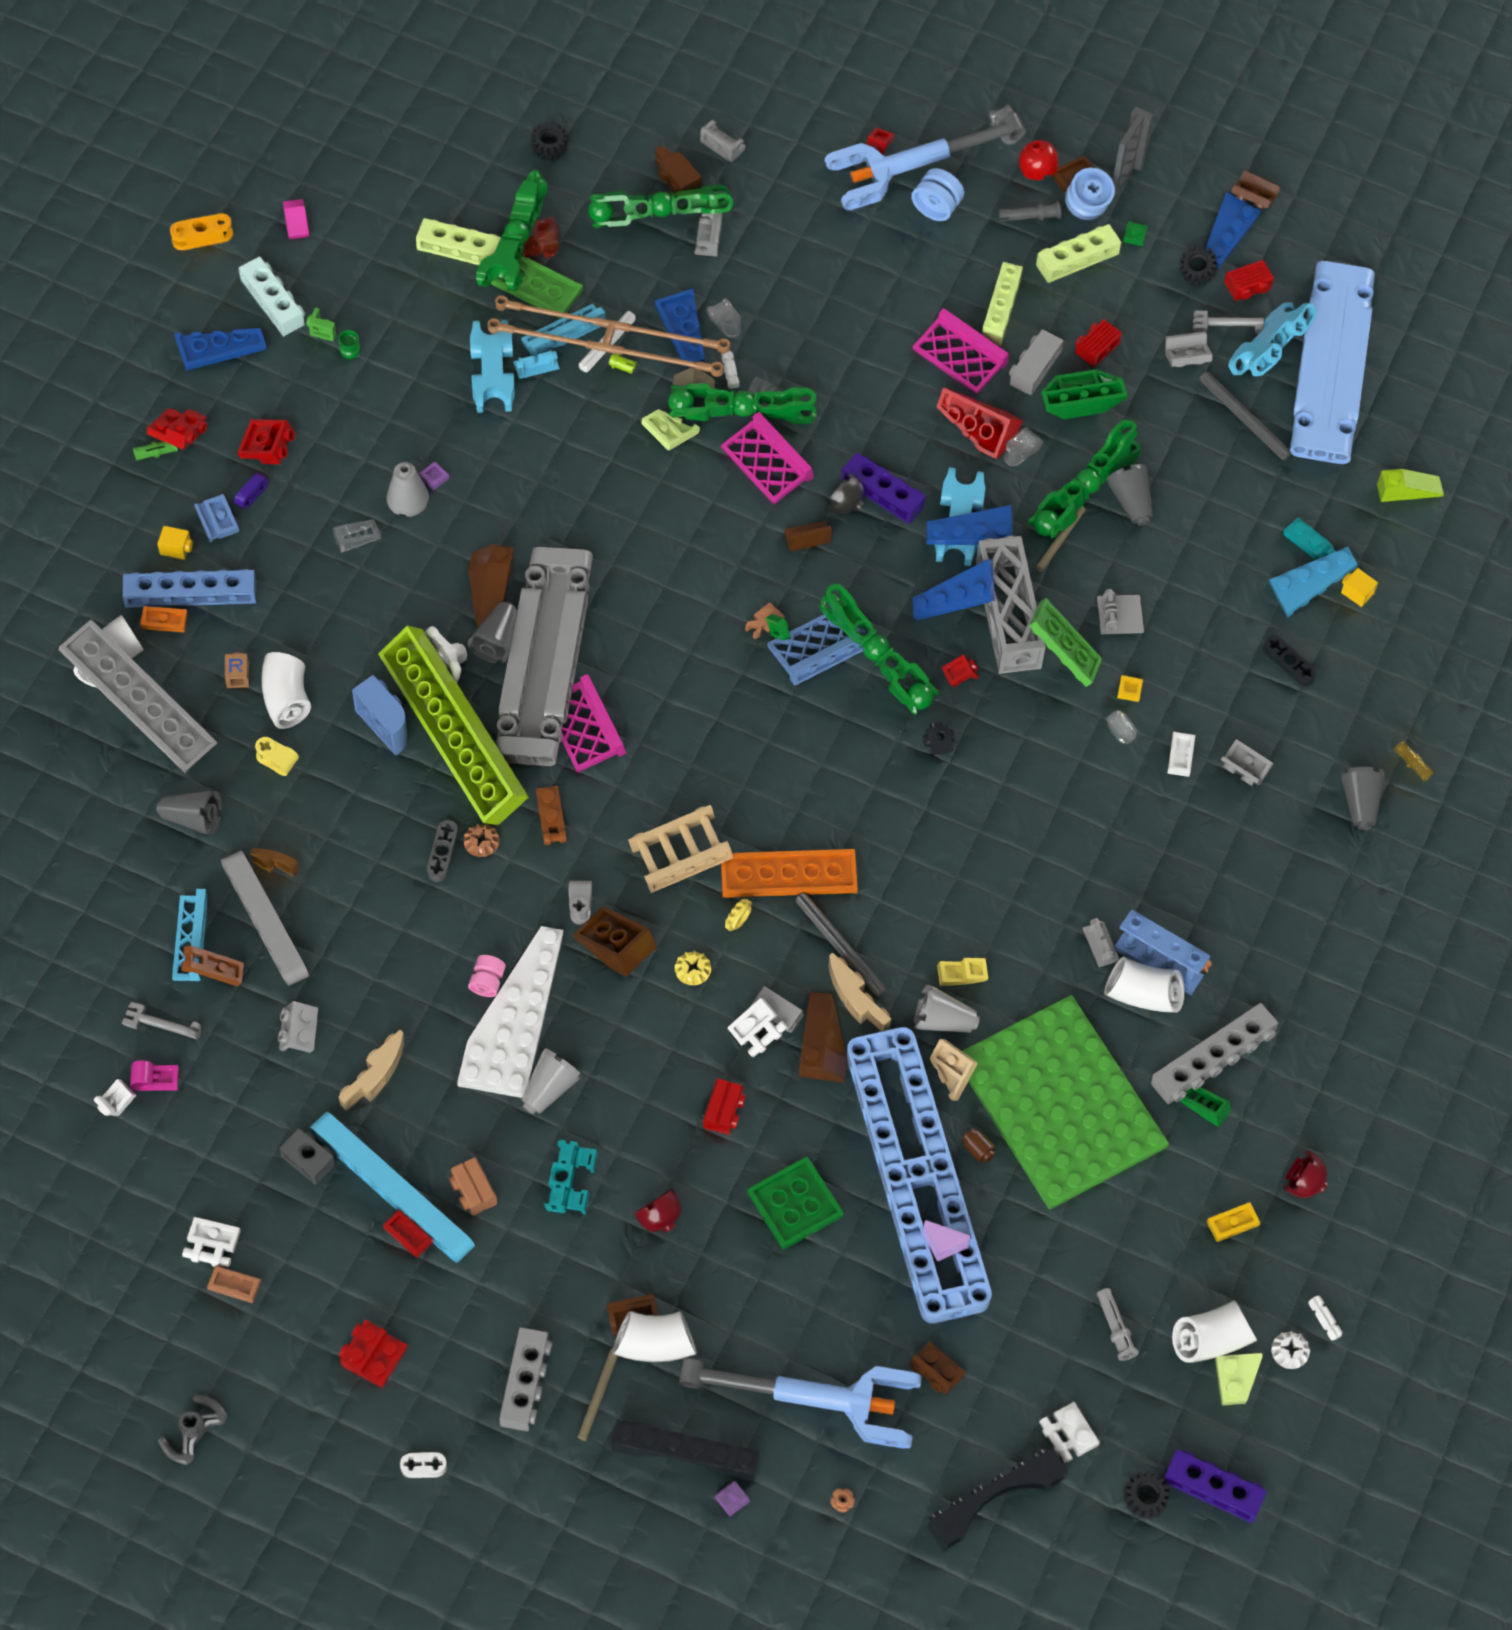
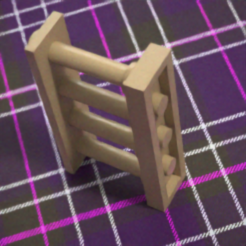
M711 805L699 807L690 814L645 833H638L628 840L633 853L641 852L649 870V875L644 877L651 893L733 858L728 842L720 843L711 825L710 820L715 818ZM702 824L712 846L702 852L698 850L689 830ZM679 833L682 834L691 854L690 857L681 861L678 860L669 840L670 837ZM658 842H661L670 862V865L663 869L657 868L648 848Z

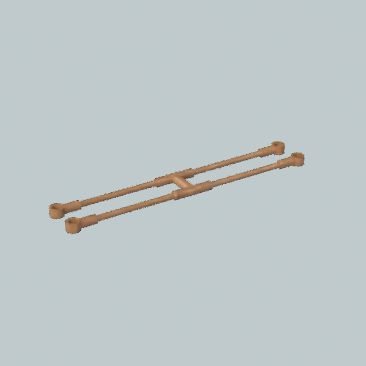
M498 296L495 299L496 308L500 311L506 309L526 310L593 323V325L607 328L603 342L582 341L515 328L513 325L500 323L498 319L494 318L488 321L490 333H498L499 331L512 334L519 333L586 346V348L674 363L711 372L715 377L723 374V364L720 362L709 364L697 361L696 363L611 345L615 329L702 344L704 347L718 349L722 354L730 351V342L727 339L717 341L704 338L703 340L631 326L628 323L608 319L589 318L523 305L520 302L507 300L505 296Z

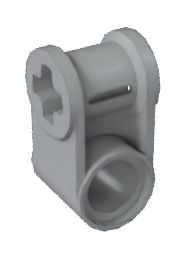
M569 881L570 917L573 923L583 925L590 919L592 881Z

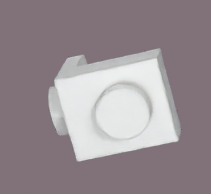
M117 1079L103 1096H96L93 1100L98 1104V1110L104 1115L119 1116L135 1098L136 1094L122 1080Z

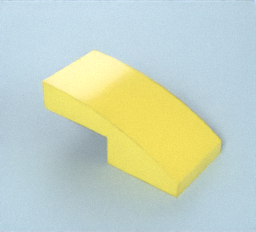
M964 958L961 962L940 961L937 964L940 986L966 985L988 980L985 958Z

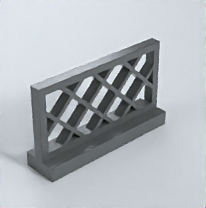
M1135 107L1132 111L1129 130L1119 144L1113 176L1115 196L1132 170L1137 169L1140 171L1144 166L1154 115L1138 107Z

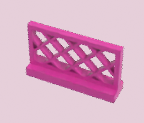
M944 308L939 313V318L913 346L914 351L976 395L980 393L1001 368L1004 369L1009 363L1006 351ZM940 325L947 331V335L935 336L934 331ZM960 339L963 342V346L951 348L950 340ZM948 340V348L936 349L935 341ZM925 342H933L934 350L925 351L921 346ZM964 351V360L952 361L951 353ZM966 351H977L979 358L967 359ZM949 353L950 361L940 362L937 359V354ZM991 361L995 364L992 370L983 371L982 362ZM980 363L981 371L968 372L967 364ZM965 364L966 373L957 374L953 371V366ZM981 376L982 381L976 387L969 382V377Z
M760 412L753 416V421L721 445L724 452L773 504L781 500L802 482H809L814 478L812 468ZM754 429L758 433L757 439H746V434L750 430ZM734 443H742L741 452H732L728 447ZM745 444H757L756 453L744 452ZM760 444L769 445L771 452L759 453ZM743 457H755L754 466H745L743 464ZM758 458H770L769 467L757 466ZM773 458L782 459L784 461V468L772 467ZM756 472H768L767 480H758ZM771 472H783L782 481L770 480ZM786 473H796L798 476L793 482L785 481ZM770 485L781 486V491L773 496L769 492Z
M588 674L580 677L581 681L572 686V693L580 689L582 696L579 702L570 699V704L576 705L577 708L574 715L568 714L567 718L572 719L569 728L562 727V743L577 773L616 754L618 757L626 754L624 745ZM582 707L591 710L588 719L578 717ZM576 721L586 723L583 733L573 730ZM590 725L600 728L597 737L587 734ZM570 734L581 737L577 746L568 744ZM585 738L595 741L592 750L581 748ZM599 742L607 744L610 748L609 751L604 753L596 752ZM579 752L589 754L588 760L578 765L576 759Z

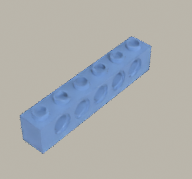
M248 569L207 572L203 570L196 572L175 571L174 573L153 572L145 574L134 572L123 574V600L125 608L256 603V577L254 570Z

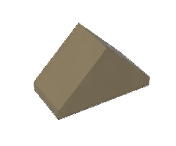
M694 367L674 375L673 385L686 386L687 384L707 383L710 385V388H715V379Z

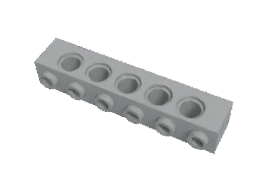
M1260 1003L1154 1073L1151 1085L1168 1105L1173 1101L1178 1102L1186 1096V1091L1190 1088L1198 1089L1204 1084L1206 1079L1219 1075L1223 1070L1222 1068L1228 1064L1230 1066L1234 1065L1239 1061L1240 1056L1246 1052L1248 1054L1252 1053L1257 1049L1258 1044L1264 1040L1266 1042L1270 1041L1276 1035L1278 1022ZM1252 1029L1257 1033H1250L1247 1030ZM1230 1041H1235V1042H1237L1239 1045H1232V1044H1230L1229 1042H1230ZM1212 1053H1217V1054H1219L1221 1057H1214V1056H1212L1211 1054H1212ZM1194 1065H1199V1066H1201L1203 1069H1196V1068H1194L1193 1066H1194ZM1176 1077H1181V1078H1183L1185 1081L1180 1082V1081H1177L1175 1078H1176Z

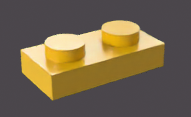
M1249 1202L1208 1218L1207 1224L1216 1242L1258 1227L1260 1221Z

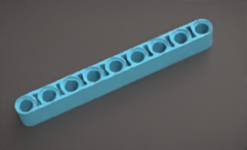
M325 1112L309 1127L311 1133L323 1145L327 1146L342 1162L397 1211L400 1209L454 1262L458 1263L475 1246L473 1241L332 1114Z

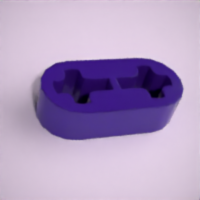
M260 473L253 475L237 493L234 500L235 504L243 509H247L266 489L268 478Z

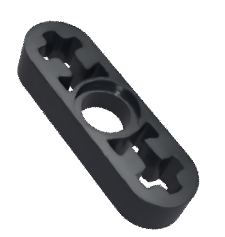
M1270 636L1266 639L1264 652L1270 659L1300 685L1308 686L1314 682L1316 669L1282 638ZM1271 645H1272V646L1277 645L1278 648H1273V649H1272V648H1270V646H1271ZM1292 657L1296 663L1289 665L1284 661V658ZM1302 673H1303V674L1309 673L1310 675H1309V676L1306 675L1305 677H1303V676H1302Z

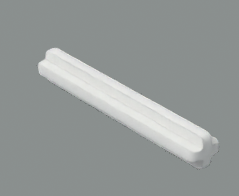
M627 311L618 322L632 325L635 321V314ZM615 329L611 345H613L625 331ZM592 349L579 362V368L584 372H588L606 352Z

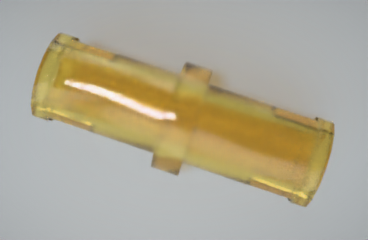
M1404 740L1394 748V751L1407 763L1406 766L1409 769L1412 768L1424 782L1434 774V771L1422 761V756L1419 753L1416 754Z

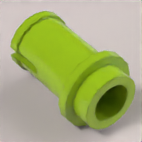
M614 353L609 360V365L612 366V369L616 367L630 374H633L637 364L636 361Z

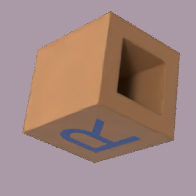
M239 652L225 654V680L227 688L249 687V661L247 654Z

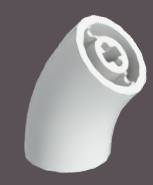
M122 615L102 629L131 659L144 651ZM76 666L74 667L73 671L79 680L96 687Z
M271 652L266 654L264 658L262 692L267 711L274 725L279 729H286L299 724L306 718L311 709L310 701L304 690V672L306 667L300 659L280 652Z
M1122 957L1114 966L1107 980L1104 995L1143 1009L1177 1013L1181 1010L1184 1001V981L1179 970L1151 967Z
M1235 1300L1202 1314L1182 1317L1176 1322L1172 1334L1175 1352L1186 1363L1216 1358L1257 1341Z
M629 1311L617 1334L613 1354L638 1361L664 1362L696 1355V1348L685 1318L680 1311L660 1316L643 1315Z

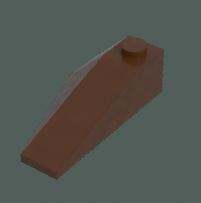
M491 544L472 552L468 574L476 628L479 627L498 603L506 601L515 561L514 547Z
M810 992L799 1077L844 1083L847 1056L833 994Z

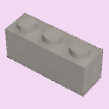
M1043 329L1038 336L1034 335L1028 350L1022 352L1019 363L1017 365L1014 364L1009 372L1011 376L1010 385L1032 395L1061 354L1064 340Z

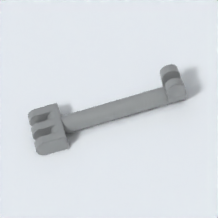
M1208 311L1193 312L1194 332H1207V326H1255V333L1259 334L1264 326V318L1208 317Z
M134 1002L129 1004V1008L134 1011L127 1010L125 1014L126 1017L133 1020L127 1018L122 1020L123 1025L138 1029L141 1022L197 1040L201 1035V1025L197 1022H192L191 1026L187 1027L144 1014L146 1010L144 1005Z

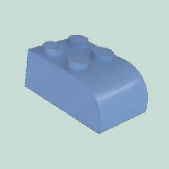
M372 675L352 689L355 711L386 746L397 755L405 748L408 741L405 712L399 698L396 695L392 696L388 692L386 684L382 680L378 681Z

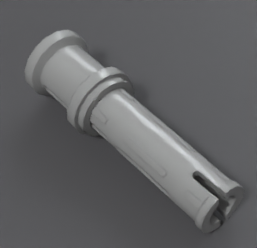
M1111 1289L1100 1290L1096 1295L1111 1329L1110 1339L1116 1345L1119 1353L1118 1359L1125 1361L1134 1358L1139 1354V1351L1133 1345L1130 1337L1132 1335L1131 1331L1125 1328Z

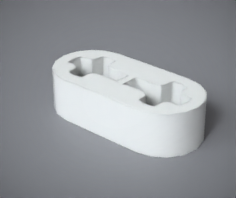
M409 1453L402 1457L400 1467L401 1472L406 1477L430 1478L442 1476L447 1469L445 1457L440 1453ZM410 1460H414V1464L422 1466H414L413 1470L409 1471L405 1465H408ZM434 1460H438L439 1464H442L438 1466V1470H433L432 1466H425L433 1464Z

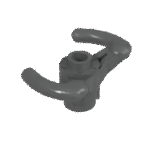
M195 1395L193 1401L196 1404L211 1408L215 1414L200 1415L198 1412L187 1411L178 1421L183 1435V1453L176 1452L170 1446L166 1437L161 1436L158 1439L162 1451L173 1461L183 1465L190 1464L195 1458V1445L203 1437L204 1433L210 1427L225 1423L227 1419L226 1411L216 1400L208 1396Z

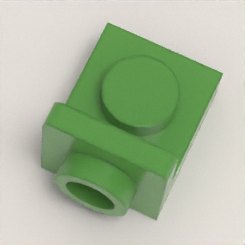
M315 308L313 314H309L307 319L310 335L334 341L336 337L335 323L327 319H321L320 309Z

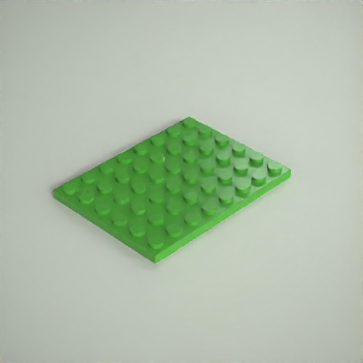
M1072 995L962 1051L978 1062L968 1081L1049 1210L1169 1146L1168 1141Z

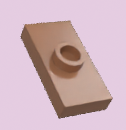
M215 1266L207 1288L213 1292L253 1303L260 1287L261 1279Z

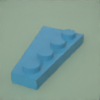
M1346 547L1274 577L1269 581L1288 618L1294 614L1295 610L1308 604L1309 600L1317 594H1322L1331 584L1337 583L1349 572L1355 570L1357 562L1349 547Z

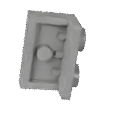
M1206 332L1167 336L1165 339V355L1172 367L1204 364L1205 362L1212 361V353L1207 346Z
M1237 739L1225 757L1222 756L1220 759L1225 763L1222 766L1233 774L1235 771L1243 775L1241 779L1251 786L1253 783L1259 786L1274 765L1273 762Z
M292 1001L282 1009L280 1013L282 1025L278 1034L279 1050L285 1051L289 1047L309 1053L314 1050L318 1007Z

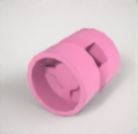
M479 955L474 966L476 974L471 975L468 988L481 996H496L500 986L499 980L503 977L506 964L494 956Z

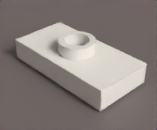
M1173 732L1167 773L1190 776L1195 735Z

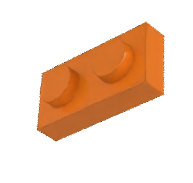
M144 606L140 626L141 629L185 633L188 612L186 609Z

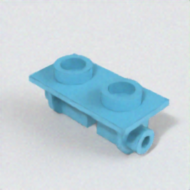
M551 350L537 354V356L520 357L517 361H513L519 379L559 369L556 351Z

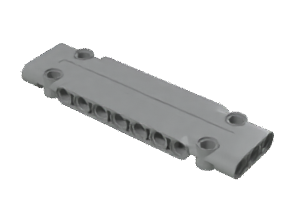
M536 547L532 550L530 565L525 573L526 587L522 588L499 705L500 719L497 722L498 735L496 746L507 763L553 766L556 764L559 744L563 739L562 726L566 723L572 686L588 605L587 592L590 589L589 576L593 560V554L590 551Z

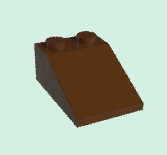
M605 906L601 907L573 934V937L609 968L624 976H628L657 948L649 928Z

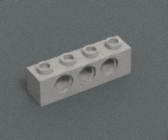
M519 1328L499 1418L501 1427L529 1432L530 1424H535L537 1410H534L535 1401H540L542 1387H539L540 1378H545L547 1364H544L545 1355H550L552 1341L548 1339V1332ZM530 1353L538 1356L533 1361H529L525 1357ZM524 1376H530L533 1378V1380L528 1384H524L520 1381L521 1378ZM519 1399H525L528 1401V1403L523 1407H519L515 1404V1402Z

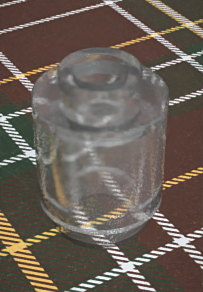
M1118 710L1107 718L1108 727L1119 743L1127 744L1136 738L1137 729L1125 713Z

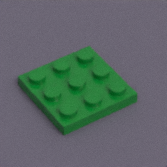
M808 1157L799 1160L747 1189L748 1196L782 1250L844 1216L840 1206Z

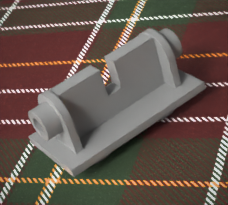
M1098 918L1092 919L1090 921L1091 925L1082 929L1098 967L1118 962L1120 959L1104 921H1099Z

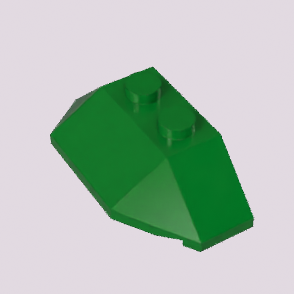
M1097 369L1057 375L1041 391L1046 411L1062 419L1105 413L1128 396L1123 378L1114 377Z

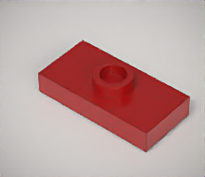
M400 1209L383 1224V1228L416 1258L434 1242L425 1231Z

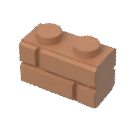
M474 1157L451 1169L452 1177L449 1178V1181L454 1191L459 1190L462 1196L459 1198V1201L464 1211L469 1209L471 1215L474 1216L497 1204V1197L477 1158Z

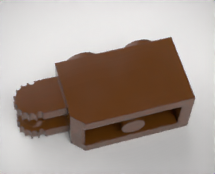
M665 146L655 149V162L659 166L658 175L662 181H666L673 194L679 191L694 190L702 187V177L682 153L674 152L671 154Z

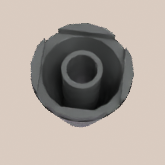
M1134 464L1131 465L1130 470L1125 471L1122 468L1107 477L1108 486L1134 524L1138 523V526L1149 523L1150 518L1153 517L1146 465Z
M510 602L498 603L468 639V647L472 646L475 649L474 654L491 663H497V660H502V663H504L508 659L517 617L515 606Z
M1373 767L1349 768L1348 773L1341 772V781L1354 826H1358L1359 830H1369L1371 826L1376 824L1385 781V771L1379 768V772H1375Z
M207 790L164 796L157 803V813H159L162 819L205 835L214 834L221 822V817H218V810H222V800L217 791Z

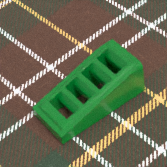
M1202 1087L1196 1090L1190 1088L1186 1091V1096L1180 1100L1184 1105L1218 1127L1231 1112L1230 1101ZM1196 1092V1097L1193 1100L1190 1099L1192 1094ZM1201 1098H1205L1204 1101L1200 1104L1199 1101L1201 1100Z

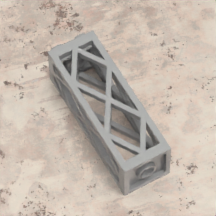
M1007 536L1000 539L987 538L979 541L975 564L977 565L987 559L993 561L994 582L1008 595L1005 605H1003L996 598L994 589L995 601L984 604L998 673L1041 669L1046 646L1045 642L1029 626L1037 605L1022 537ZM1014 566L1016 580L1004 569V567ZM998 572L1013 586L1012 589L997 576ZM1016 604L1024 612L1027 627L1012 614ZM1008 620L1023 633L1022 638L1007 624ZM1004 630L1017 643L1006 644Z

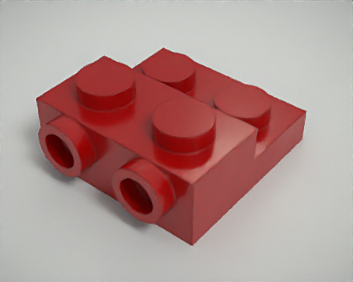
M168 408L147 427V434L184 450L187 446L193 444L199 435L205 433L208 424L206 416L196 411L187 409L182 414L177 410Z
M250 420L237 455L240 459H259L262 464H281L282 459L288 455L287 446L289 441L294 440L295 432L287 420Z
M365 1320L362 1325L358 1323L352 1332L354 1338L350 1345L346 1343L339 1353L341 1366L384 1388L408 1346L388 1335L386 1330Z

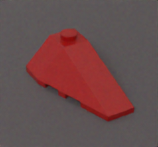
M943 387L936 406L952 423H955L960 428L962 434L968 437L979 451L995 459H998L1016 440L1023 421L1005 411L946 387Z

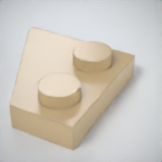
M940 1039L930 1060L934 1068L938 1070L941 1082L945 1083L950 1091V1099L958 1101L978 1062L947 1040Z

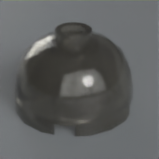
M851 472L848 474L850 479L847 481L844 478L831 495V504L826 502L824 505L835 514L847 515L853 510L857 512L864 504V501L861 500L864 495V486Z

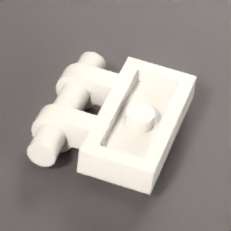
M760 998L727 1028L741 1045H745L748 1041L752 1043L753 1046L748 1050V1053L754 1058L759 1052L763 1053L767 1049L766 1046L774 1039H779L787 1025L781 1021L775 1026L771 1021L778 1015L764 998ZM765 1028L768 1033L759 1039L756 1034Z
M194 1217L187 1240L190 1243H194L195 1246L194 1249L185 1247L183 1257L191 1258V1261L197 1263L200 1261L211 1263L213 1267L224 1266L229 1268L231 1258L223 1257L224 1251L234 1253L241 1230L238 1227ZM203 1247L215 1248L214 1254L202 1252Z
M1075 1402L1053 1414L1056 1420L1055 1424H1051L1048 1417H1044L1039 1421L1043 1427V1434L1046 1438L1049 1437L1055 1447L1056 1454L1062 1458L1064 1463L1072 1460V1456L1069 1453L1072 1449L1079 1457L1099 1446L1100 1442ZM1062 1430L1068 1441L1062 1442L1057 1432Z

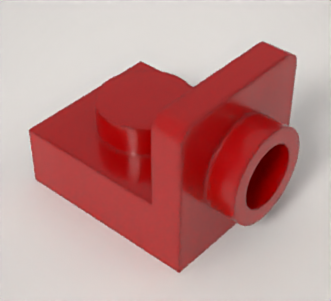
M876 128L868 136L866 145L875 148L884 156L886 148L893 142L895 134Z
M964 654L941 667L952 687L959 685L970 677H973L975 680L979 678L976 672L979 670L973 658L969 659Z

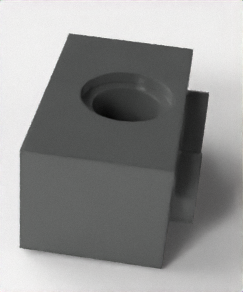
M298 1128L279 1148L281 1157L317 1185L335 1166L334 1153L327 1146L321 1147L317 1144L316 1138L311 1133H304ZM308 1152L314 1153V1156L311 1158L303 1157Z

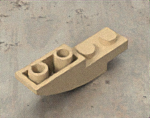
M834 953L830 954L828 964L830 976L844 1006L860 1024L868 1019L881 1032L887 1031L891 1024L890 1014L884 1008H879L868 993H863L865 986L863 977L858 972H853L842 957H837Z
M401 1030L395 1034H390L379 1049L372 1050L366 1059L368 1070H363L351 1086L347 1085L341 1090L338 1097L340 1106L344 1110L348 1111L363 1096L371 1102L387 1084L402 1055L405 1041Z

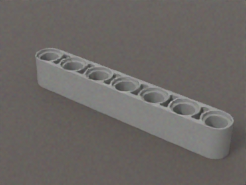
M240 850L221 859L228 878L287 986L309 977L300 955L243 851Z

